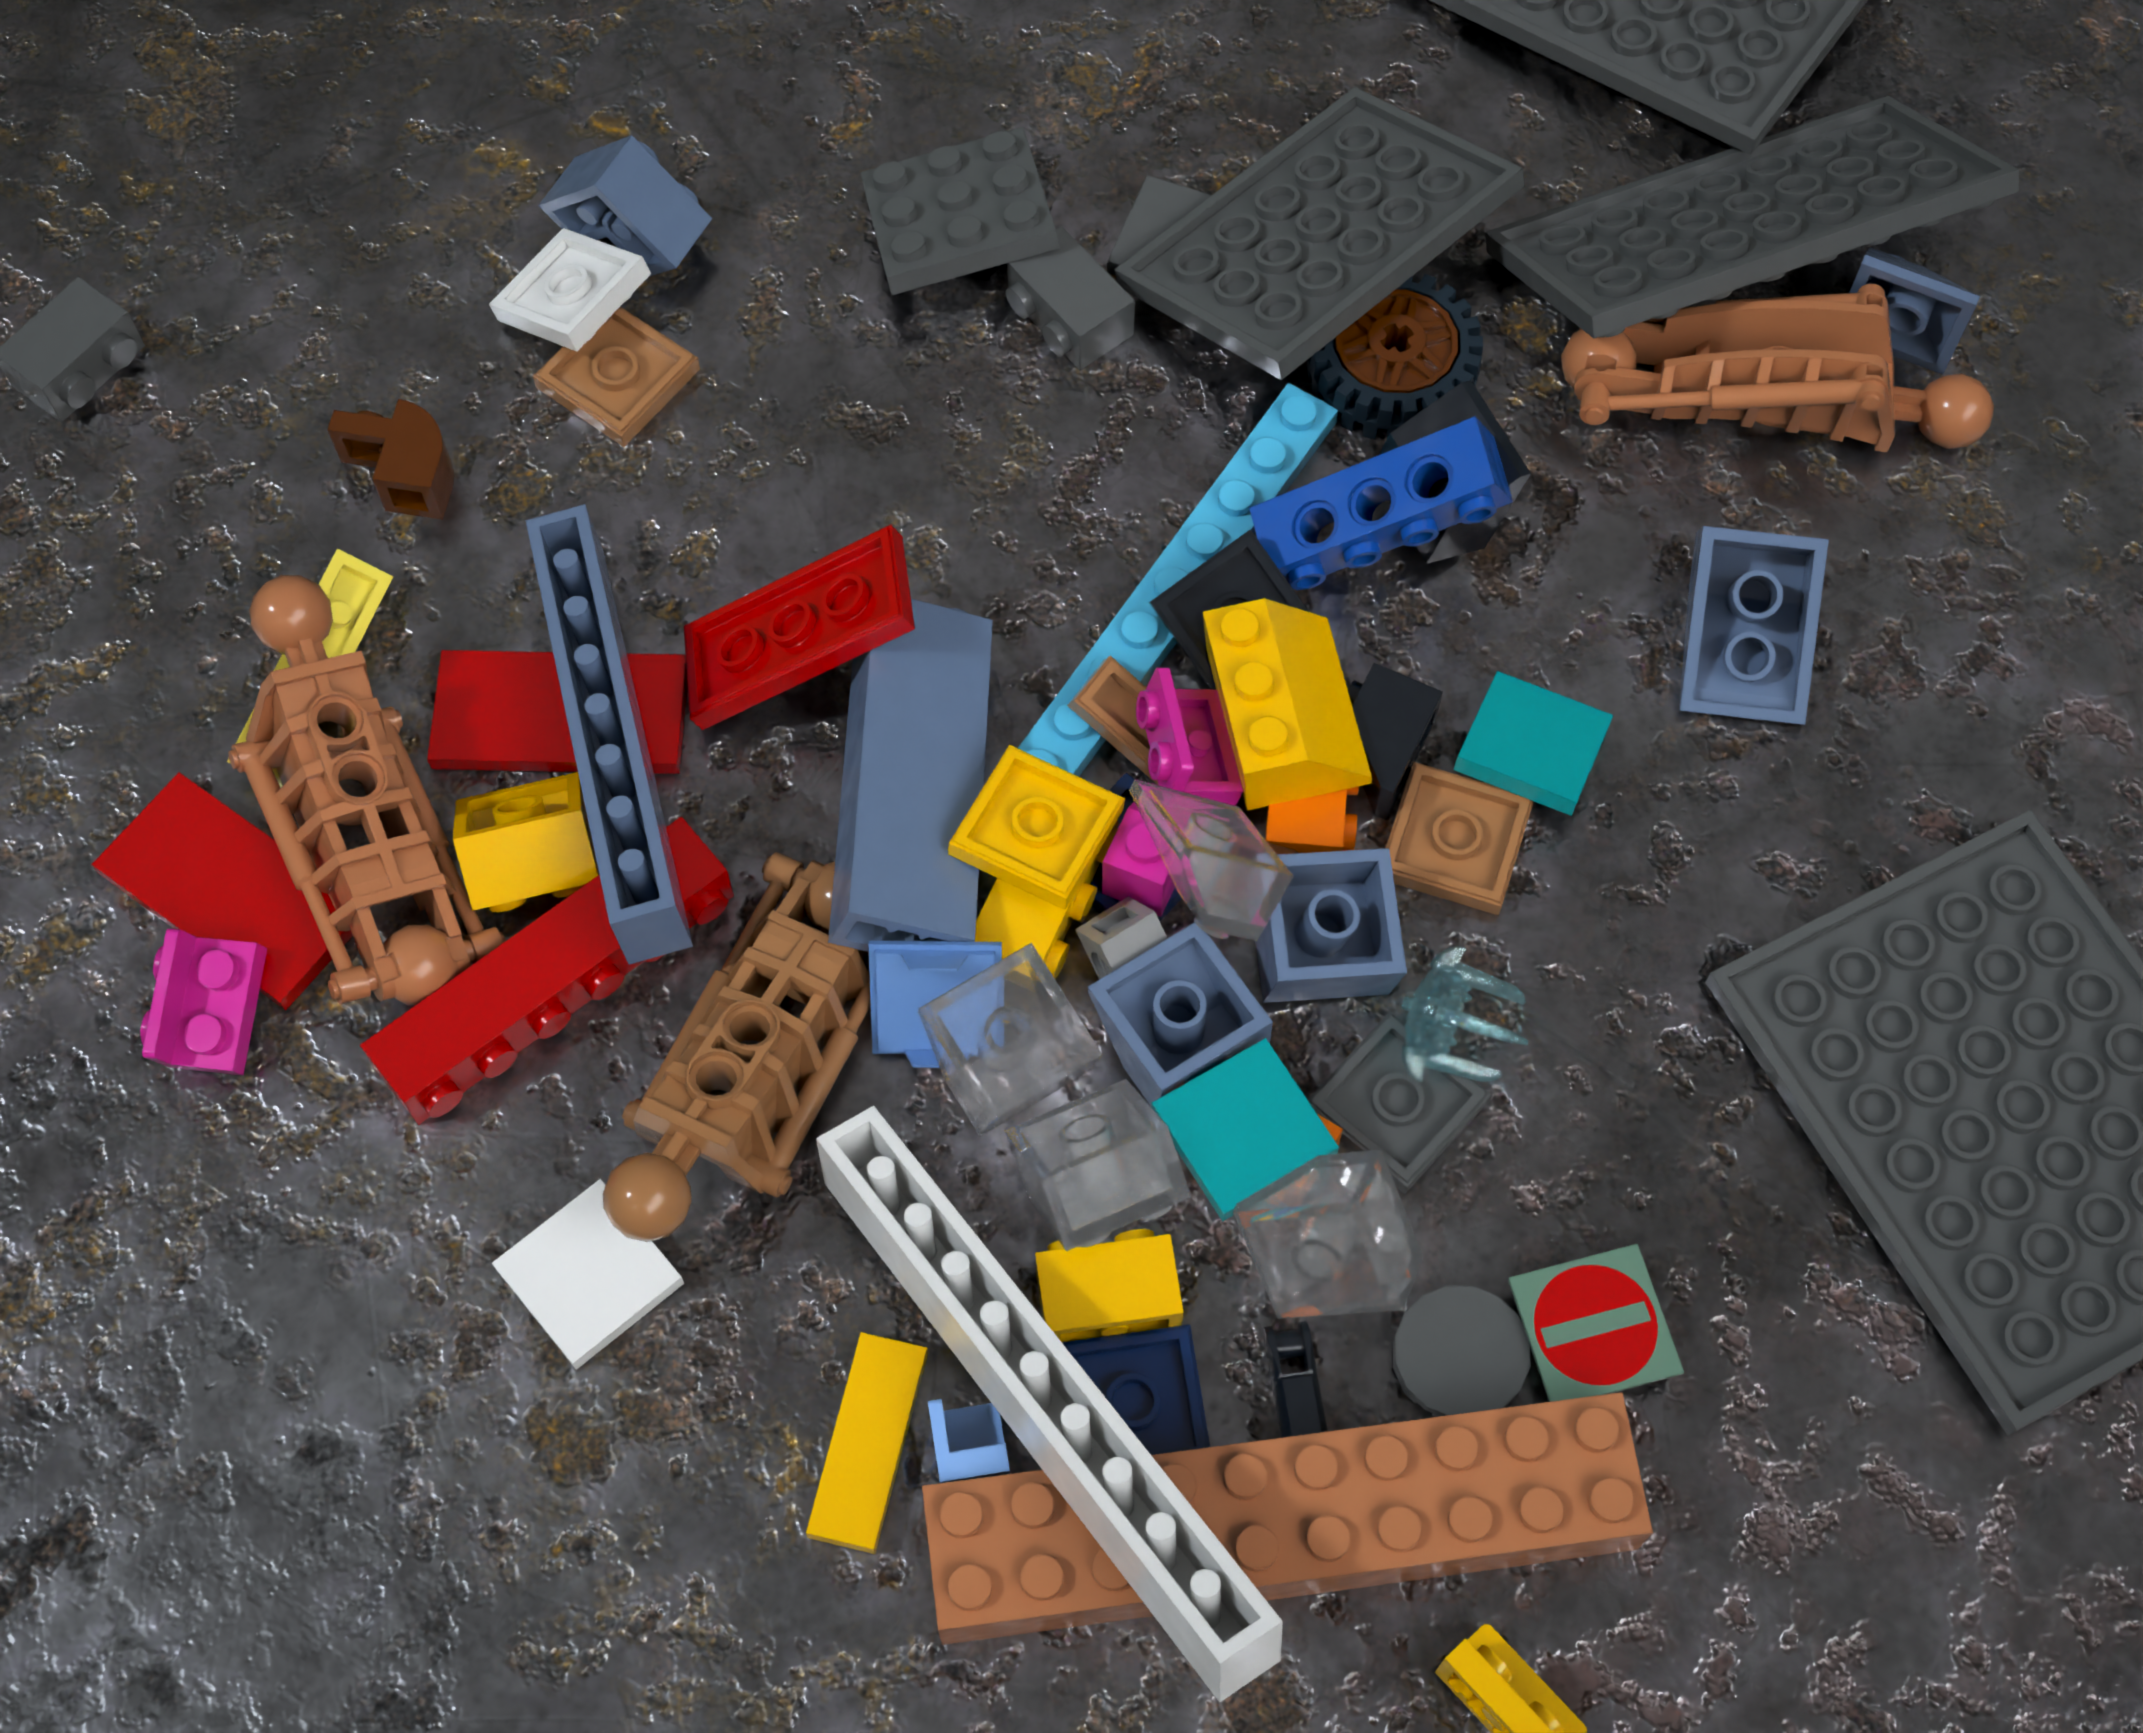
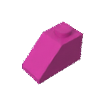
M1152 783L1128 807L1102 861V894L1120 901L1129 896L1154 910L1156 915L1161 917L1209 815L1211 806H1164L1159 785Z

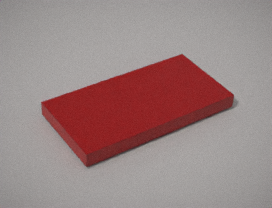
M890 524L684 625L690 720L701 730H704L914 630L915 625L902 535Z
M441 650L427 757L431 769L578 772L553 652ZM627 653L654 774H680L687 695L685 654Z
M180 772L91 864L99 875L173 929L183 930L195 937L254 942L266 947L267 954L260 992L284 1010H287L332 960L303 891L295 888L275 840ZM321 892L328 910L332 914L336 909L329 895ZM351 930L338 931L345 946L353 937Z

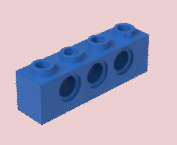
M1474 416L1252 506L1249 509L1257 539L1292 589L1306 590L1320 585L1325 581L1326 575L1346 567L1363 568L1372 565L1381 559L1382 553L1402 545L1419 546L1434 540L1439 535V531L1458 523L1474 524L1485 521L1497 512V508L1512 503L1513 499L1495 438ZM1442 478H1448L1445 490L1434 498H1428L1433 484ZM1391 500L1388 512L1382 518L1372 521L1373 513L1378 505ZM1334 522V529L1331 535L1325 541L1317 543V537L1321 529L1327 524Z

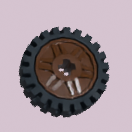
M1424 274L1420 283L1412 282V276L1307 360L1308 383H1312L1313 396L1322 401L1324 400V402L1337 409L1338 415L1342 413V427L1352 432L1361 423L1364 424L1363 437L1375 440L1378 429L1386 430L1388 438L1392 431L1461 382L1471 380L1476 386L1483 352V336H1480L1481 326L1477 316L1471 317L1472 307L1465 298L1455 303L1456 290L1446 283L1439 291H1436L1437 278Z

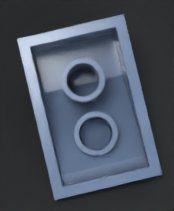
M1703 526L1696 532L1688 591L1679 711L1805 725L1829 539Z

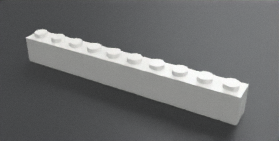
M875 1106L866 1109L817 1137L816 1141L824 1184L1217 1700L1222 1702L1280 1662L1283 1625L1281 1618Z

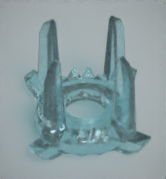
M1450 947L1437 954L1429 965L1432 969L1421 980L1418 989L1414 991V997L1405 996L1401 1009L1408 1011L1405 1027L1406 1046L1402 1045V1060L1408 1074L1417 1081L1422 1082L1424 1068L1481 1082L1495 1081L1502 1076L1500 1071L1447 1054L1451 1051L1449 1046L1457 1044L1453 1037L1457 1027L1513 1044L1528 1045L1529 1043L1527 1039L1513 1031L1462 1012L1465 1008L1464 1003L1472 999V996L1467 993L1471 990V987L1522 1005L1526 1003L1524 994L1516 986L1460 962L1467 949L1465 947Z

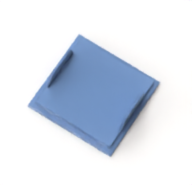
M869 941L873 1054H906L913 1068H959L968 1055H1003L1002 942Z

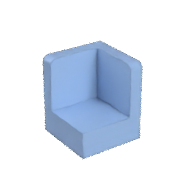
M942 1399L928 1401L940 1483L1010 1474L1000 1413L992 1403L944 1411Z

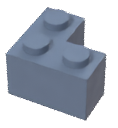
M632 135L576 156L538 205L561 229L565 228L595 240L607 237L616 247L643 256L651 272L650 276L676 269L712 220L709 214L698 204L696 195L688 187L678 183L659 164L655 152L646 144L637 141Z

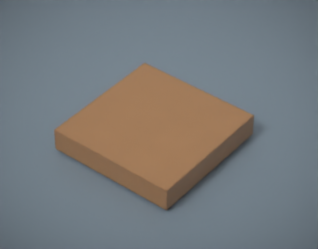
M620 306L596 331L595 335L577 352L562 347L533 375V379L538 390L622 447H625L700 370L698 357Z
M1413 762L1386 848L1390 850L1394 884L1499 916L1534 801L1484 782Z

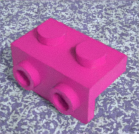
M1156 667L1146 690H1142L1138 694L1136 719L1139 727L1146 729L1150 746L1148 754L1149 774L1152 780H1158L1163 805L1236 806L1243 793V788L1218 691L1213 689H1175L1170 668Z

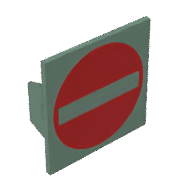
M1638 1244L1508 1278L1549 1402L1611 1394L1684 1374Z

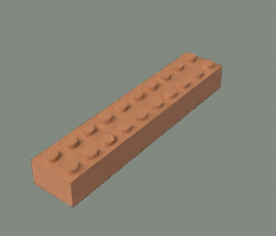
M1623 1392L1151 1455L1266 1601L1638 1550L1653 1533ZM1043 1470L922 1486L937 1625L942 1645L1153 1616Z

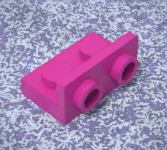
M167 929L163 946L158 949L154 958L153 974L156 984L151 1009L146 1012L141 1023L142 1056L169 1068L244 1075L267 948L254 942L195 937L180 929Z

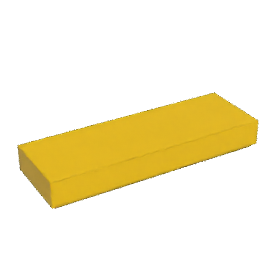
M863 1332L860 1333L807 1526V1538L876 1554L928 1356L927 1347Z

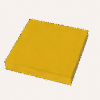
M1009 745L951 838L948 846V855L1065 910L1124 809L1125 798Z

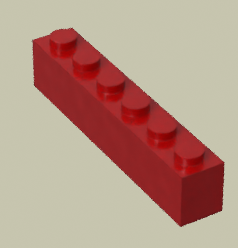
M681 816L668 825L666 829L690 929L697 923L703 925L717 918L727 907L728 901L734 897L727 869ZM598 875L360 1044V1047L380 1077L417 1125H420L429 1117L437 1118L451 1111L461 1101L463 1093L483 1078H493L505 1072L515 1062L518 1053L538 1038L547 1039L560 1032L570 1021L571 1014L592 999L596 1001L611 995L622 984L624 976L645 961L654 962L664 955L628 964L610 926L600 875Z

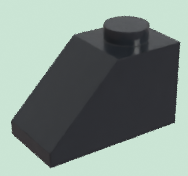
M1373 663L1364 683L1354 680L1348 689V693L1372 776V784L1363 785V788L1375 816L1387 820L1410 774L1413 762H1416L1436 721L1443 691Z

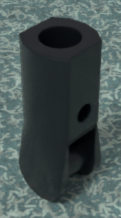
M1298 1322V1329L1274 1332L1272 1326L1263 1327L1264 1346L1281 1438L1328 1432L1308 1322ZM1302 1356L1303 1372L1282 1374L1279 1359Z

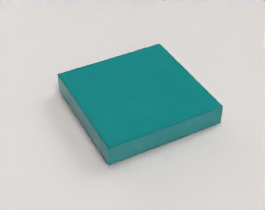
M1497 671L1457 756L1453 770L1572 816L1614 715Z
M1266 1038L1151 1103V1112L1222 1222L1338 1154L1339 1146Z

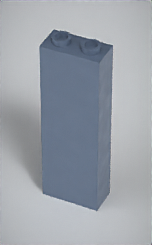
M911 599L914 630L855 657L852 661L828 943L868 952L869 941H975L979 869L948 855V846L951 838L984 787L993 620L969 614L961 609L946 608Z

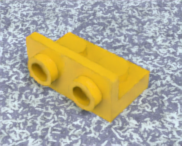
M1489 1624L1482 1625L1468 1640L1465 1638L1445 1657L1435 1671L1438 1677L1490 1733H1587V1727Z

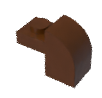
M398 399L392 419L385 418L371 411L352 413L334 410L327 430L341 463L375 468L372 480L385 511L443 520L454 485V469L435 419L419 405L402 399Z

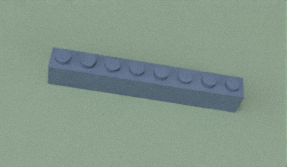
M586 504L525 520L610 926L628 964L693 947L604 551Z

